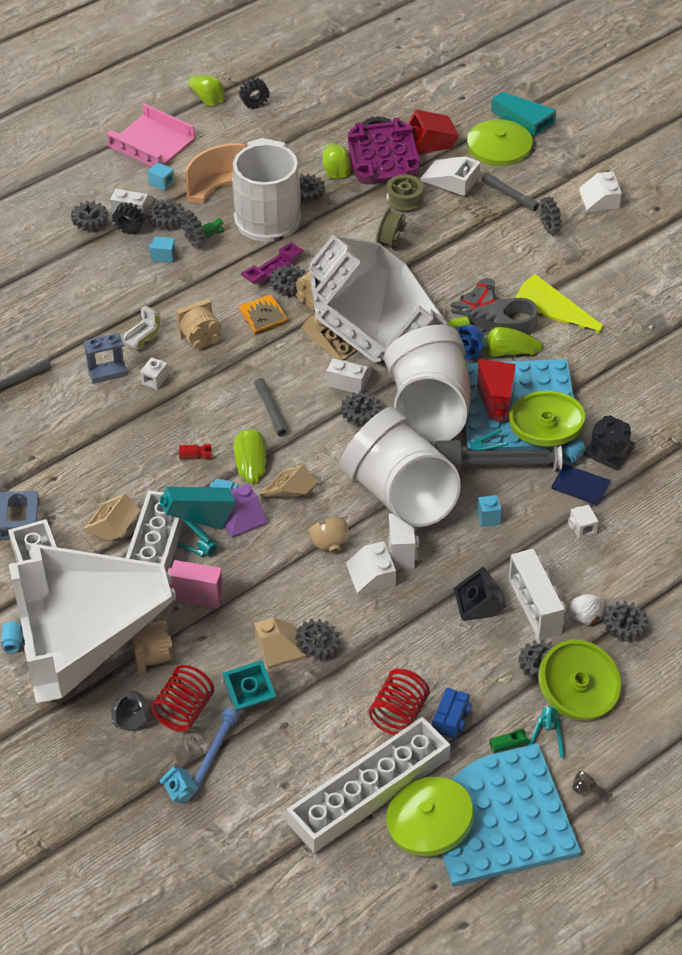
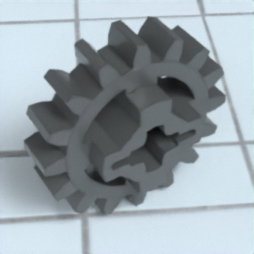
M86 201L85 204L80 202V206L75 205V209L71 210L73 225H77V229L83 227V231H86L87 228L90 231L93 228L99 229V225L104 226V222L108 221L106 206H102L101 203L95 204V201L92 203Z

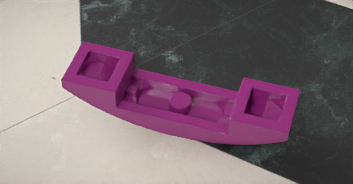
M290 242L279 249L278 256L260 267L255 265L241 272V276L253 284L270 281V274H272L273 270H277L278 266L284 268V264L290 267L303 254V249Z

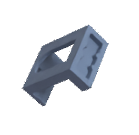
M120 333L84 341L87 369L92 384L128 376L123 358L122 347H124ZM112 350L113 361L96 365L95 353Z
M38 491L0 492V540H10L8 532L10 529L37 522L38 506L40 505ZM27 506L26 521H7L8 507Z

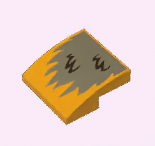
M271 295L238 306L245 322L249 323L254 334L283 324L287 320L280 306Z

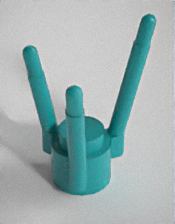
M498 429L481 438L474 439L475 442L470 443L472 451H487L508 446L509 442L486 446V442H482L502 432V429Z
M183 520L200 537L197 542L199 549L182 543L177 545L201 557L213 555L217 550L218 544L211 540L199 525Z
M551 706L544 707L541 716L537 718V724L528 746L533 745L541 725L547 731L556 727L560 757L564 758L560 727L561 720L558 719V711Z

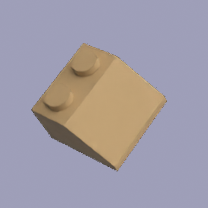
M122 494L103 502L84 530L109 541L116 538L121 539L127 533L126 529L128 526L136 521V515L140 509L126 494Z

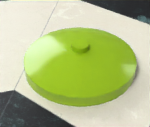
M495 119L479 123L470 130L467 138V147L470 154L480 162L489 165L509 166L517 164L526 159L532 151L533 139L530 132L524 126L509 120Z
M539 391L521 397L512 405L509 412V424L513 433L527 443L539 446H557L570 442L580 435L585 426V411L576 399L567 394L555 391Z
M575 639L560 642L548 651L540 664L539 684L547 702L565 717L578 721L598 719L608 713L619 698L621 678L618 668L613 659L602 648L591 642Z
M443 777L422 778L406 785L394 796L386 814L387 828L394 843L403 851L417 856H435L455 848L469 834L474 822V807L468 792L459 783Z

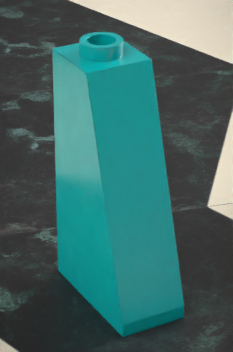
M505 92L499 93L491 100V112L504 120L513 121L524 126L532 137L537 136L555 124L556 110Z
M166 487L163 495L160 497V505L163 507L166 515L216 529L223 528L236 502L229 488Z

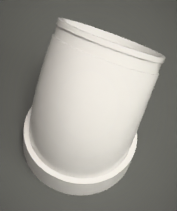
M430 325L410 331L396 339L387 348L384 355L389 375L397 385L394 408L405 416L410 422L409 426L430 444H435L436 441L451 440L459 434L465 425L471 402L470 379L464 358L466 350L458 330L448 325Z
M388 407L371 418L354 436L341 456L339 470L354 483H361L394 515L410 526L423 527L432 525L447 516L458 500L461 487L458 471L445 456L409 426L410 422L394 407Z

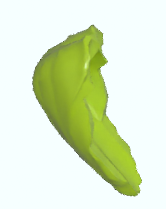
M192 75L189 78L187 85L193 89L204 104L215 106L225 101V88L217 78L210 75Z
M332 142L322 149L323 167L328 177L334 179L345 178L351 173L352 162L346 147Z
M495 327L487 335L485 353L490 357L515 356L519 353L534 355L537 352H542L543 344L524 332L506 327Z
M255 429L240 431L235 437L233 444L238 474L246 480L247 484L251 483L252 485L258 483L259 478L265 473L267 462L266 441L261 432Z

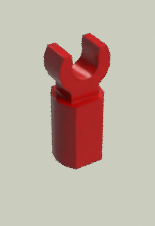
M179 445V459H199V457L212 459V445Z

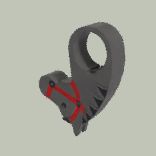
M489 278L481 279L473 291L461 295L460 301L450 304L453 307L451 309L452 313L460 314L464 317L467 316L471 323L489 332L495 327H506L529 334L535 330L538 324L537 306L533 301L527 298L494 300L495 281ZM515 313L530 315L529 318L524 320L509 318L510 315Z

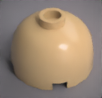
M343 517L325 519V524L320 525L318 522L309 528L308 531L313 544L318 549L329 551L330 553L339 551L349 536L348 525Z

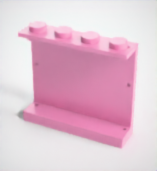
M145 103L142 104L143 115L123 132L118 134L110 130L107 133L109 147L151 167L157 162L166 165L195 140L194 126Z

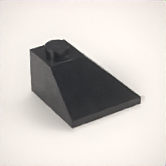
M481 567L454 587L461 620L463 621L490 618L507 607L502 589L484 567Z

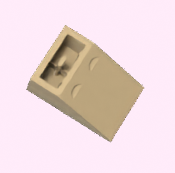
M315 314L309 317L301 327L314 343L337 359L344 360L357 350L317 320Z

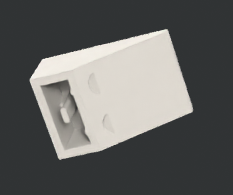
M468 157L435 160L420 180L465 196L480 177V161Z

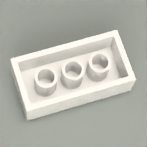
M47 519L8 530L17 562L33 559L30 543L57 547Z
M534 549L511 554L508 580L538 640H542L562 633L566 607L564 602L560 601L556 586H552L550 575L542 566L541 557L536 555Z

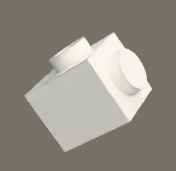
M151 357L140 371L141 384L158 390L168 377L167 363Z
M589 505L571 509L568 524L575 531L578 539L597 534L598 520Z

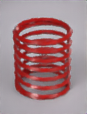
M180 665L175 668L171 674L172 676L169 677L168 682L165 683L164 688L157 695L156 700L151 705V709L155 718L161 724L174 731L185 732L192 728L202 709L215 692L213 682L203 671L191 665ZM188 668L193 671H196L201 676H203V678L208 682L210 686V692L206 684L200 678H198L196 675L188 671L180 669ZM178 673L186 674L194 678L202 685L206 693H203L202 690L191 680L185 677L178 676ZM184 682H187L188 684L193 686L197 691L188 687ZM172 685L177 686L181 691L175 689ZM169 691H172L176 696L171 695ZM189 696L194 697L197 701L192 700ZM165 697H168V698H169L170 700H172L174 703H172V702H170V701H167V700L165 699ZM182 700L189 702L193 707L188 706ZM158 704L160 709L171 718L181 722H188V724L180 725L166 719L156 709V705ZM162 704H166L170 709L182 714L186 719L170 713Z
M404 668L391 670L381 690L378 691L374 702H372L368 709L371 721L380 730L388 734H398L399 732L388 730L376 722L372 713L380 722L396 729L407 728L414 723L429 697L430 689L428 684L421 676L411 670ZM395 674H401V675H404V676H407V677L411 678V679L414 680L418 685H420V687H421L422 690H423L424 695H422V693L420 692V690H419L413 683H411L410 681H408V680H406V679H404V678H401V677H392V676L395 675ZM393 680H398L408 684L418 693L420 697H416V695L410 689L406 688L401 684L394 683ZM380 707L386 708L388 711L400 716L402 719H397L395 717L388 715ZM374 708H377L386 718L395 722L406 723V725L399 726L385 721L375 712Z

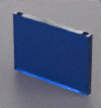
M564 464L551 489L598 505L610 480Z

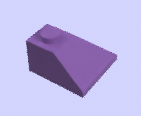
M249 483L231 490L236 502L224 527L232 538L267 524L258 496Z

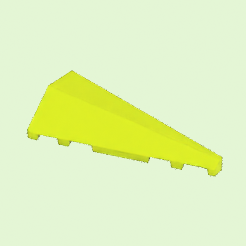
M536 274L532 275L522 284L515 297L527 298L533 301L537 306V312L543 314V317L566 324L570 322L578 324L579 328L582 329L588 327L596 330V333L603 331V325Z

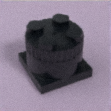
M611 415L604 416L602 420H599L594 425L592 440L586 447L583 455L617 471L635 448V442L630 440V425Z

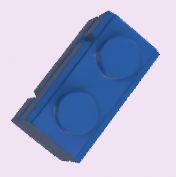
M448 687L445 689L432 721V727L440 735L444 734L455 739L458 732H463L466 723L464 717L465 715L469 716L472 709V703H469L470 695L461 691L457 692V690Z

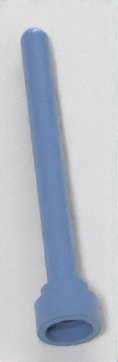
M225 708L221 716L222 725L193 780L198 789L229 728L236 725L240 718L239 712L232 708Z

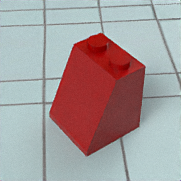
M415 109L408 122V125L411 124L413 128L412 133L418 155L451 149L458 140L459 134L448 115Z
M483 359L478 361L477 389L489 420L508 422L514 390L516 364Z

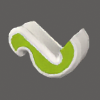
M147 306L141 308L142 321L127 331L123 338V342L135 350L142 349L145 341L154 339L161 328L160 313Z

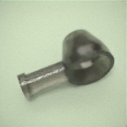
M581 770L577 772L572 784V789L577 794L583 796L587 792L592 791L602 798L605 803L610 800L613 795L612 793H608L597 785L596 781L586 772Z

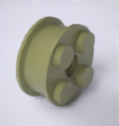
M404 174L397 175L387 182L386 189L388 193L386 201L391 208L400 211H414L422 204L423 183L419 178Z
M390 207L386 209L379 225L376 243L388 244L392 249L394 246L398 247L401 239L399 236L401 232H404L407 225L404 212L399 214L391 211Z

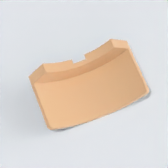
M219 145L207 149L194 157L185 169L187 202L204 204L206 198L215 191V188L219 186L222 188L233 186V161L235 156L245 148V145Z

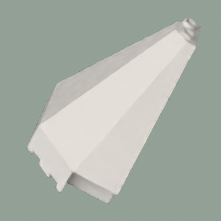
M332 235L310 263L309 271L316 319L372 362L384 360L387 348L396 339L410 331L430 325H447L446 320L407 264L380 243Z
M32 543L30 545L33 559L9 564L36 704L63 698L172 603L173 600H176L174 588L169 587L172 584L170 572L165 571L164 564Z

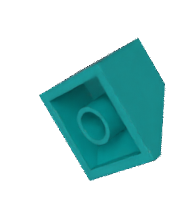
M263 660L223 672V683L230 702L236 711L276 698Z

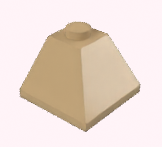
M302 464L281 471L260 493V496H306L312 492V487L317 481Z
M276 618L254 623L255 640L267 669L307 658L305 652H300L302 647L296 646L297 640H295L297 632L293 624Z

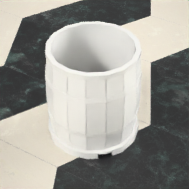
M273 143L253 144L242 149L233 161L232 177L235 206L234 221L238 226V231L252 240L263 242L274 241V238L281 236L283 238L291 236L299 228L301 222L299 208L300 178L295 154L290 149Z

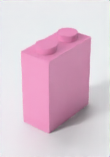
M174 560L172 568L169 567L168 569L172 584L169 587L174 588L176 600L173 601L219 609L224 593L222 568Z

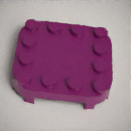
M393 118V122L362 125L361 122L355 123V126L348 132V149L354 174L360 183L387 182L397 175L404 174L416 176L419 168V156L411 124L408 125L400 121V118Z

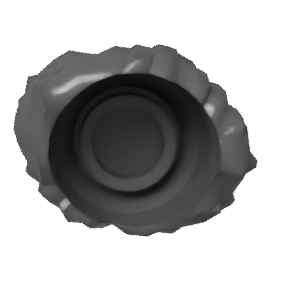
M126 691L120 694L113 703L111 722L116 728L137 730L141 726L146 725L151 709L142 694L136 691Z

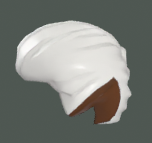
M592 594L579 595L571 601L570 616L572 619L588 626L594 622L599 623L604 617V601L602 598Z

